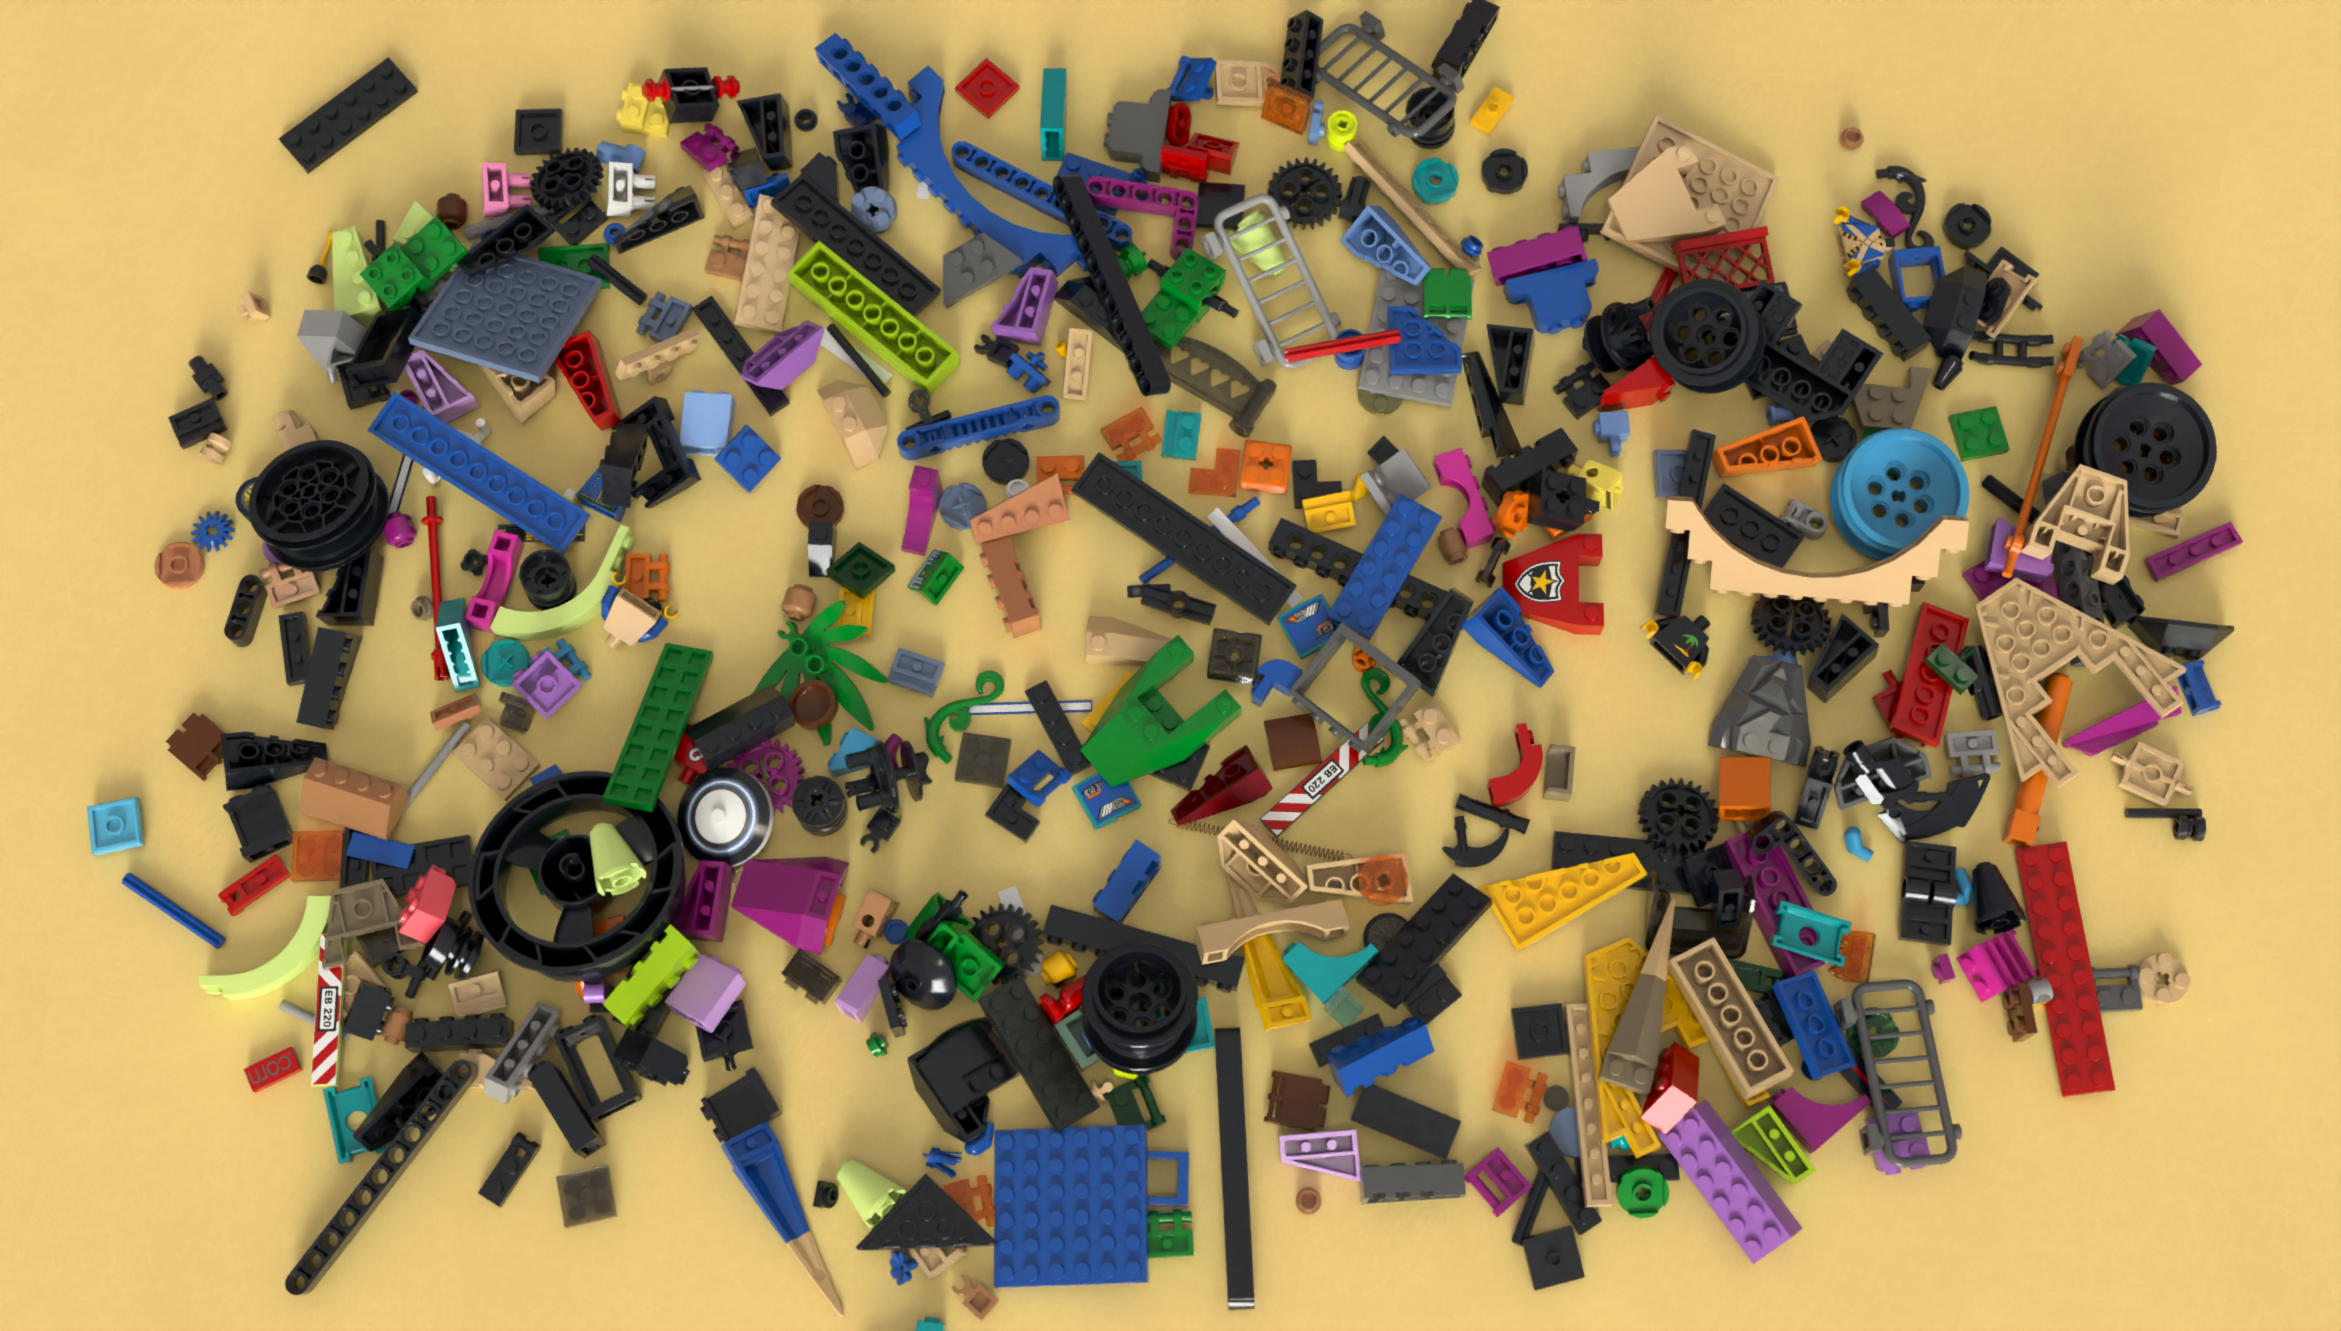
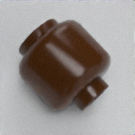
M449 193L438 199L436 216L442 220L449 230L459 229L467 221L468 204L458 194Z

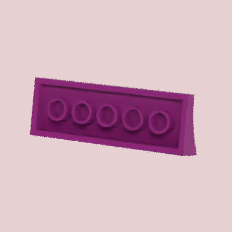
M1747 832L1725 841L1723 844L1732 868H1737L1744 885V899L1780 970L1786 972L1785 979L1810 972L1827 964V962L1770 944V937L1777 932L1780 915L1775 914V910L1780 900L1813 910L1781 846L1778 845L1765 854L1758 853L1747 842ZM1765 835L1759 836L1756 839L1755 844L1762 843L1765 839ZM1810 927L1800 929L1799 938L1801 942L1807 946L1814 945L1817 941L1816 932Z

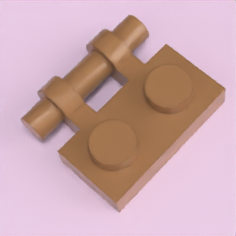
M715 235L713 244L720 245L721 249L720 251L711 249L705 266L706 274L742 281L750 240L744 239V241L732 239V236ZM731 248L741 250L740 255L729 252Z
M276 562L269 564L268 568L260 570L263 579L271 576L274 583L265 586L273 609L322 593L314 572H303L283 563L277 564ZM293 569L295 576L282 579L281 573Z

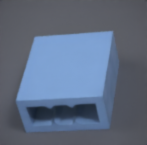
M701 390L685 392L679 438L685 454L717 456L732 440L736 406L732 394L723 391L713 394Z

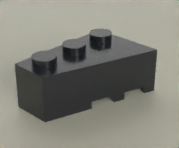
M777 93L738 100L737 104L742 111L755 144L770 171L792 168L789 105L782 94Z
M1486 324L1500 403L1524 405L1535 343L1534 330L1531 328Z
M619 423L616 432L612 431L610 445L606 446L604 459H601L599 464V473L602 474V503L631 507L632 489H636L637 481H634L637 471H641L647 449V427Z
M1842 613L1839 622L1809 676L1807 688L1824 703L1828 702L1876 657L1879 644Z

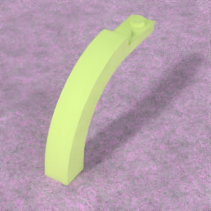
M620 524L597 575L578 596L558 607L543 611L522 612L500 606L490 626L494 634L514 640H545L567 634L592 620L601 612V601L608 586L613 584V573L621 571L624 565V555L627 550L629 551L632 548L634 537L630 528ZM617 573V575L615 576V581L622 582L623 580Z

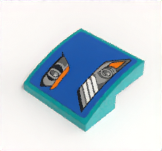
M1319 594L1277 617L1300 659H1305L1322 648L1340 625L1328 618L1331 608L1323 594Z
M1099 773L1088 777L1072 787L1074 794L1095 830L1116 822L1119 817L1136 811L1142 806L1129 782L1111 788Z

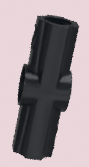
M1148 583L1141 599V605L1167 612L1174 618H1186L1209 626L1216 609V604L1190 597L1183 591H1171ZM1175 601H1181L1185 606L1175 608L1172 604Z
M1982 645L1969 646L1970 649L1965 655L1971 649L1974 653L1965 662L1979 677L1967 689L1970 695L1975 697L1982 720L1996 719L2003 716L1992 671L1989 668Z

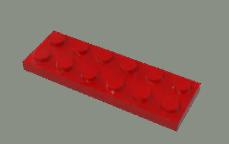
M1926 602L1922 603L1889 731L1934 748L1940 744L1953 688L1923 661L1941 643L1958 655L1963 648L1969 618Z

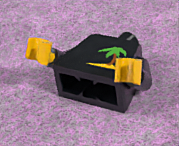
M1684 615L1680 618L1674 616L1656 621L1647 620L1640 627V630L1646 629L1649 632L1646 636L1648 639L1653 636L1650 644L1682 675L1691 672L1695 676L1693 679L1697 680L1706 666L1709 647L1706 644L1709 637L1704 633L1710 626L1708 619L1703 615H1699L1692 622Z

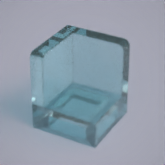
M1342 986L1324 1005V1010L1344 1028L1350 1026L1364 1009V1006Z

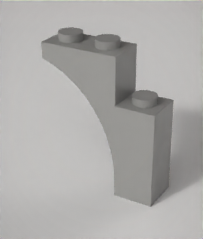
M1640 147L1587 152L1585 161H1582V173L1563 175L1561 184H1558V196L1563 198L1564 203L1561 206L1562 219H1566L1567 223H1578L1582 209L1597 192L1608 185L1625 180Z

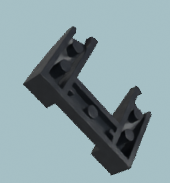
M658 396L652 397L612 426L614 431L617 430L619 423L648 428L647 436H650L663 470L632 491V497L638 499L642 495L648 500L644 505L646 508H651L674 497L701 480L693 459L686 457L671 421L675 417L667 399Z

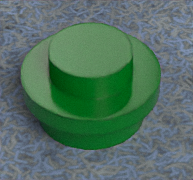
M875 1032L870 1034L866 1044L875 1057L886 1055V1048L889 1045L885 1037Z

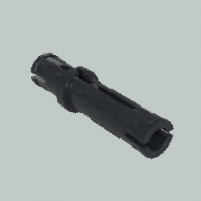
M1461 793L1455 809L1499 824L1498 827L1513 829L1524 835L1530 819L1510 813L1509 809L1505 808V810H1502Z

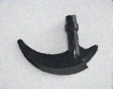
M1464 816L1454 817V829L1457 832L1458 845L1454 848L1442 847L1443 852L1456 861L1454 865L1467 868L1479 867L1491 862L1502 852L1508 840L1509 829L1506 828L1499 839L1488 846L1479 848L1469 847L1466 840L1467 825Z

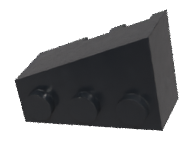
M370 548L359 558L339 567L336 573L337 579L332 589H328L326 594L328 598L322 610H318L316 617L328 626H374L384 557Z

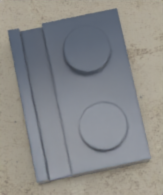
M899 648L890 669V674L887 677L888 683L933 697L945 668V663Z

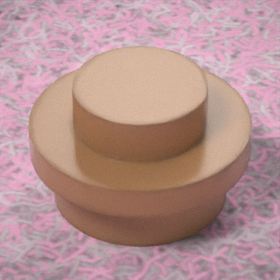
M1855 127L1845 129L1840 136L1841 145L1848 150L1860 148L1864 140L1862 132Z
M1302 1189L1296 1196V1206L1304 1214H1313L1321 1206V1196L1315 1189Z

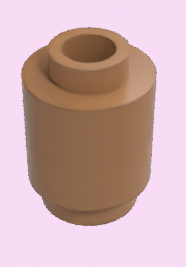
M1451 527L1441 531V536L1437 540L1445 560L1449 561L1450 565H1456L1467 560L1468 550L1460 530H1454Z
M394 1006L393 1010L389 1011L380 1033L385 1036L384 1041L394 1045H398L400 1041L405 1042L406 1023H411L414 1020L412 1018V1011L398 1006Z

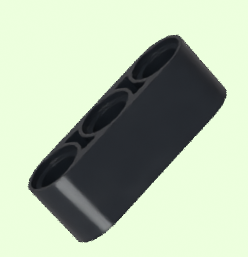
M249 574L241 579L224 628L225 636L238 647H246L253 641L268 596L265 588L266 585L256 575ZM258 585L255 591L250 592L253 586ZM250 607V611L242 615L243 611ZM243 630L240 636L235 637L236 632Z

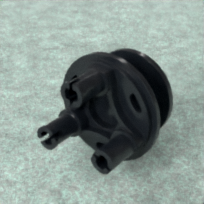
M1648 297L1633 304L1614 302L1605 307L1602 316L1597 315L1587 321L1582 348L1588 353L1598 369L1605 373H1613L1620 368L1632 372L1654 355L1645 327L1639 318L1641 315L1655 311L1656 305L1654 300Z
M881 740L875 741L872 747L866 748L864 751L845 754V762L848 769L870 765V773L866 775V778L845 782V788L848 790L847 796L849 798L856 796L859 812L880 806L894 814L899 809L896 781L905 779L912 799L915 802L921 801L923 785L932 783V779L926 774L929 762L928 755L924 751L915 753L912 745L907 740L902 741L900 745L902 767L893 769L889 753Z

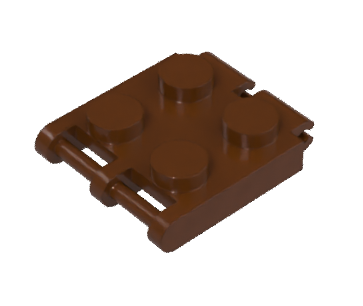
M193 712L182 724L186 731L182 733L177 729L165 742L171 746L168 749L170 753L200 779L205 781L207 779L206 775L217 764L220 765L223 762L221 734L226 733L204 714L198 717Z
M1272 1071L1271 1077L1274 1078L1271 1094L1269 1093L1267 1098L1270 1102L1268 1114L1264 1116V1122L1314 1131L1315 1126L1324 1128L1327 1109L1318 1107V1104L1328 1105L1331 1086L1322 1085L1323 1079ZM1278 1079H1281L1279 1094L1277 1095ZM1277 1101L1275 1117H1272L1274 1103Z

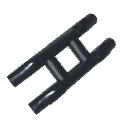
M1974 331L1972 339L1982 343H1994V354L1970 351L1968 355L1969 360L1984 365L2024 366L2027 368L2054 366V356L2027 357V346L2054 344L2053 334L2028 336L1998 334L1993 339L1986 334V331ZM2003 344H2017V357L2003 356Z

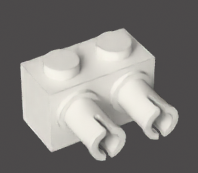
M609 162L606 215L630 217L633 209L648 211L655 206V196H635L632 190L634 188L654 190L655 175L634 174L633 163Z

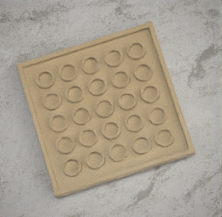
M1655 115L1621 188L1667 148L1689 141L1698 162L1689 173L1681 175L1696 210L1718 204L1726 221V225L1718 234L1757 228L1779 177ZM1610 210L1600 231L1601 234L1680 273L1676 254L1673 255L1671 247L1676 242H1625L1612 210ZM1731 248L1726 256L1737 262L1742 253L1735 248ZM1709 252L1705 257V260L1713 266L1720 259L1713 252ZM1691 255L1684 256L1685 265L1693 270L1698 260ZM1725 260L1718 267L1727 276L1733 268ZM1701 263L1696 273L1706 279L1711 270ZM1736 269L1735 273L1733 274V276L1731 277L1732 280L1734 279V277H1735V275H1736V273H1737V271H1738L1737 269ZM1714 273L1713 277L1711 278L1725 281L1716 273Z

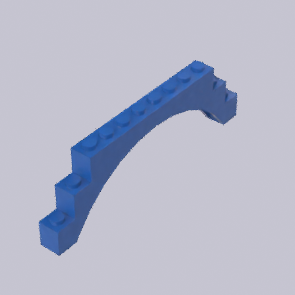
M927 66L909 80L908 94L920 111L919 118L922 125L912 131L908 137L896 146L898 161L904 167L908 166L916 180L920 183L923 181L928 186L927 189L935 198L939 197L943 201L942 203L946 210L950 213L954 212L958 216L961 225L966 229L969 227L974 232V237L984 233L1024 261L1023 265L1009 272L1011 275L1016 274L1021 280L1030 267L1035 268L1041 264L1043 269L1053 270L1055 276L1058 277L1076 261L1079 267L1086 272L1088 269L1073 235L1037 232L1012 224L990 212L968 193L955 177L944 155L940 140V114L945 94L943 79Z

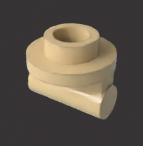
M1107 1078L1104 1080V1083L1099 1085L1093 1079L1091 1081L1092 1087L1089 1089L1096 1101L1101 1099L1105 1103L1108 1101L1105 1092L1112 1091L1114 1081L1111 1078Z

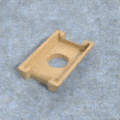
M2004 259L2001 260L1990 275L1986 285L1993 278L2000 277L2006 280L2011 286V293L2009 295L2011 302L2003 310L1997 322L1984 324L1981 320H1977V324L1986 328V334L1993 339L1996 338L2037 281V278L2030 274L2026 278L2012 271L2014 266Z

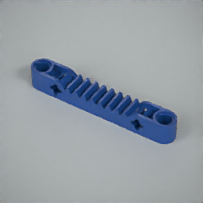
M1044 395L908 429L901 432L897 438L899 453L906 460H917L940 454L946 451V449L952 450L955 446L960 448L963 444L968 446L972 442L988 441L991 437L996 439L999 435L1007 436L1008 433L1016 434L1017 431L1028 432L1052 426L1060 419L1059 402L1054 396ZM1045 408H1052L1054 410L1051 413L1043 412ZM909 442L915 443V446L912 448L904 447Z

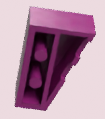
M2160 309L2134 317L2115 334L2116 336L2118 334L2126 336L2130 342L2136 337L2157 347L2149 367L2170 386L2184 382L2202 365Z
M700 861L687 887L688 892L683 900L681 911L673 925L686 939L723 942L734 869L726 862Z

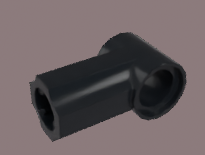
M1356 176L1351 178L1346 198H1343L1340 206L1339 219L1355 222L1365 209V202L1371 185V181H1368L1366 177Z

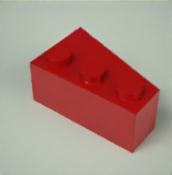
M1674 1042L1669 1048L1665 1047L1658 1056L1651 1090L1646 1098L1640 1117L1665 1135L1697 1103L1700 1058L1677 1042Z

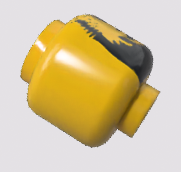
M1057 951L1042 961L1041 967L1043 971L1039 974L1047 986L1052 984L1055 988L1059 989L1076 978L1078 967L1068 952L1064 954L1062 951Z

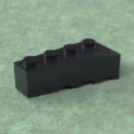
M1562 427L1537 440L1534 448L1526 446L1520 449L1515 458L1512 459L1510 456H1507L1500 461L1501 463L1496 468L1492 464L1485 469L1481 486L1497 507L1501 505L1503 496L1507 491L1522 490L1528 493L1530 477L1540 470L1545 469L1556 472L1562 466L1567 468L1576 461L1578 449Z
M1455 587L1449 590L1397 662V664L1418 678L1422 683L1420 688L1432 697L1437 694L1474 603L1473 600Z
M318 627L296 723L333 730L334 725L337 724L339 719V709L363 636Z

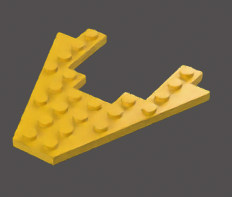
M1627 937L1585 955L1583 963L1601 1141L1605 1144L1624 1135L1635 1157L1638 1158L1658 1149L1661 1146L1650 1124L1640 1118L1642 1109L1632 1091L1598 1080L1603 1057L1648 955L1644 949ZM1667 971L1661 1034L1675 1029L1687 1050L1709 1042L1745 1109L1768 1100L1770 1095L1767 1090L1747 1100L1743 1099L1671 974Z

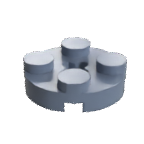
M875 186L866 187L852 197L851 214L875 234H880L890 228L889 225L895 220L897 204L894 197L884 189ZM873 204L875 207H878L875 216L870 213V208Z

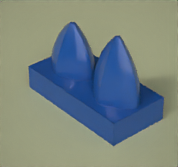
M774 172L770 177L766 178L767 183L745 189L744 193L749 208L757 205L759 194L775 197L790 184L787 172L782 174Z

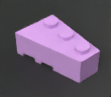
M1356 1129L1278 1135L1280 1162L1361 1182Z

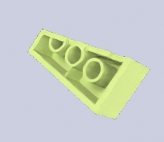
M352 226L332 233L334 311H344L363 326L371 323L376 314L384 313L385 309L381 298L360 275L370 265V261L364 247L363 238L356 227Z

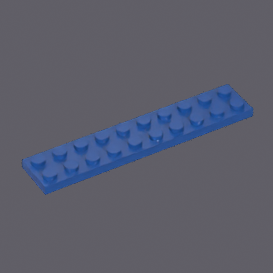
M395 391L367 430L562 555L565 554L591 516L580 507Z

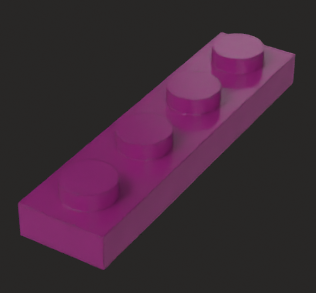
M2228 522L2150 556L2144 560V563L2155 582L2233 549L2241 545L2243 541L2232 522Z

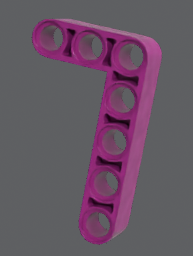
M1093 176L1087 180L1085 186L1094 205L1174 217L1170 243V256L1173 260L1176 261L1184 252L1178 250L1177 245H1182L1192 250L1198 210V197L1194 192L1100 176ZM1090 188H1098L1100 192L1093 193L1090 191ZM1119 191L1123 194V196L1117 197L1113 194V192ZM1143 195L1146 200H1138L1136 196ZM1164 198L1169 203L1162 204L1161 202H1159V199ZM1187 202L1191 204L1192 207L1186 208L1182 205V203ZM1184 223L1189 229H1182L1179 224Z

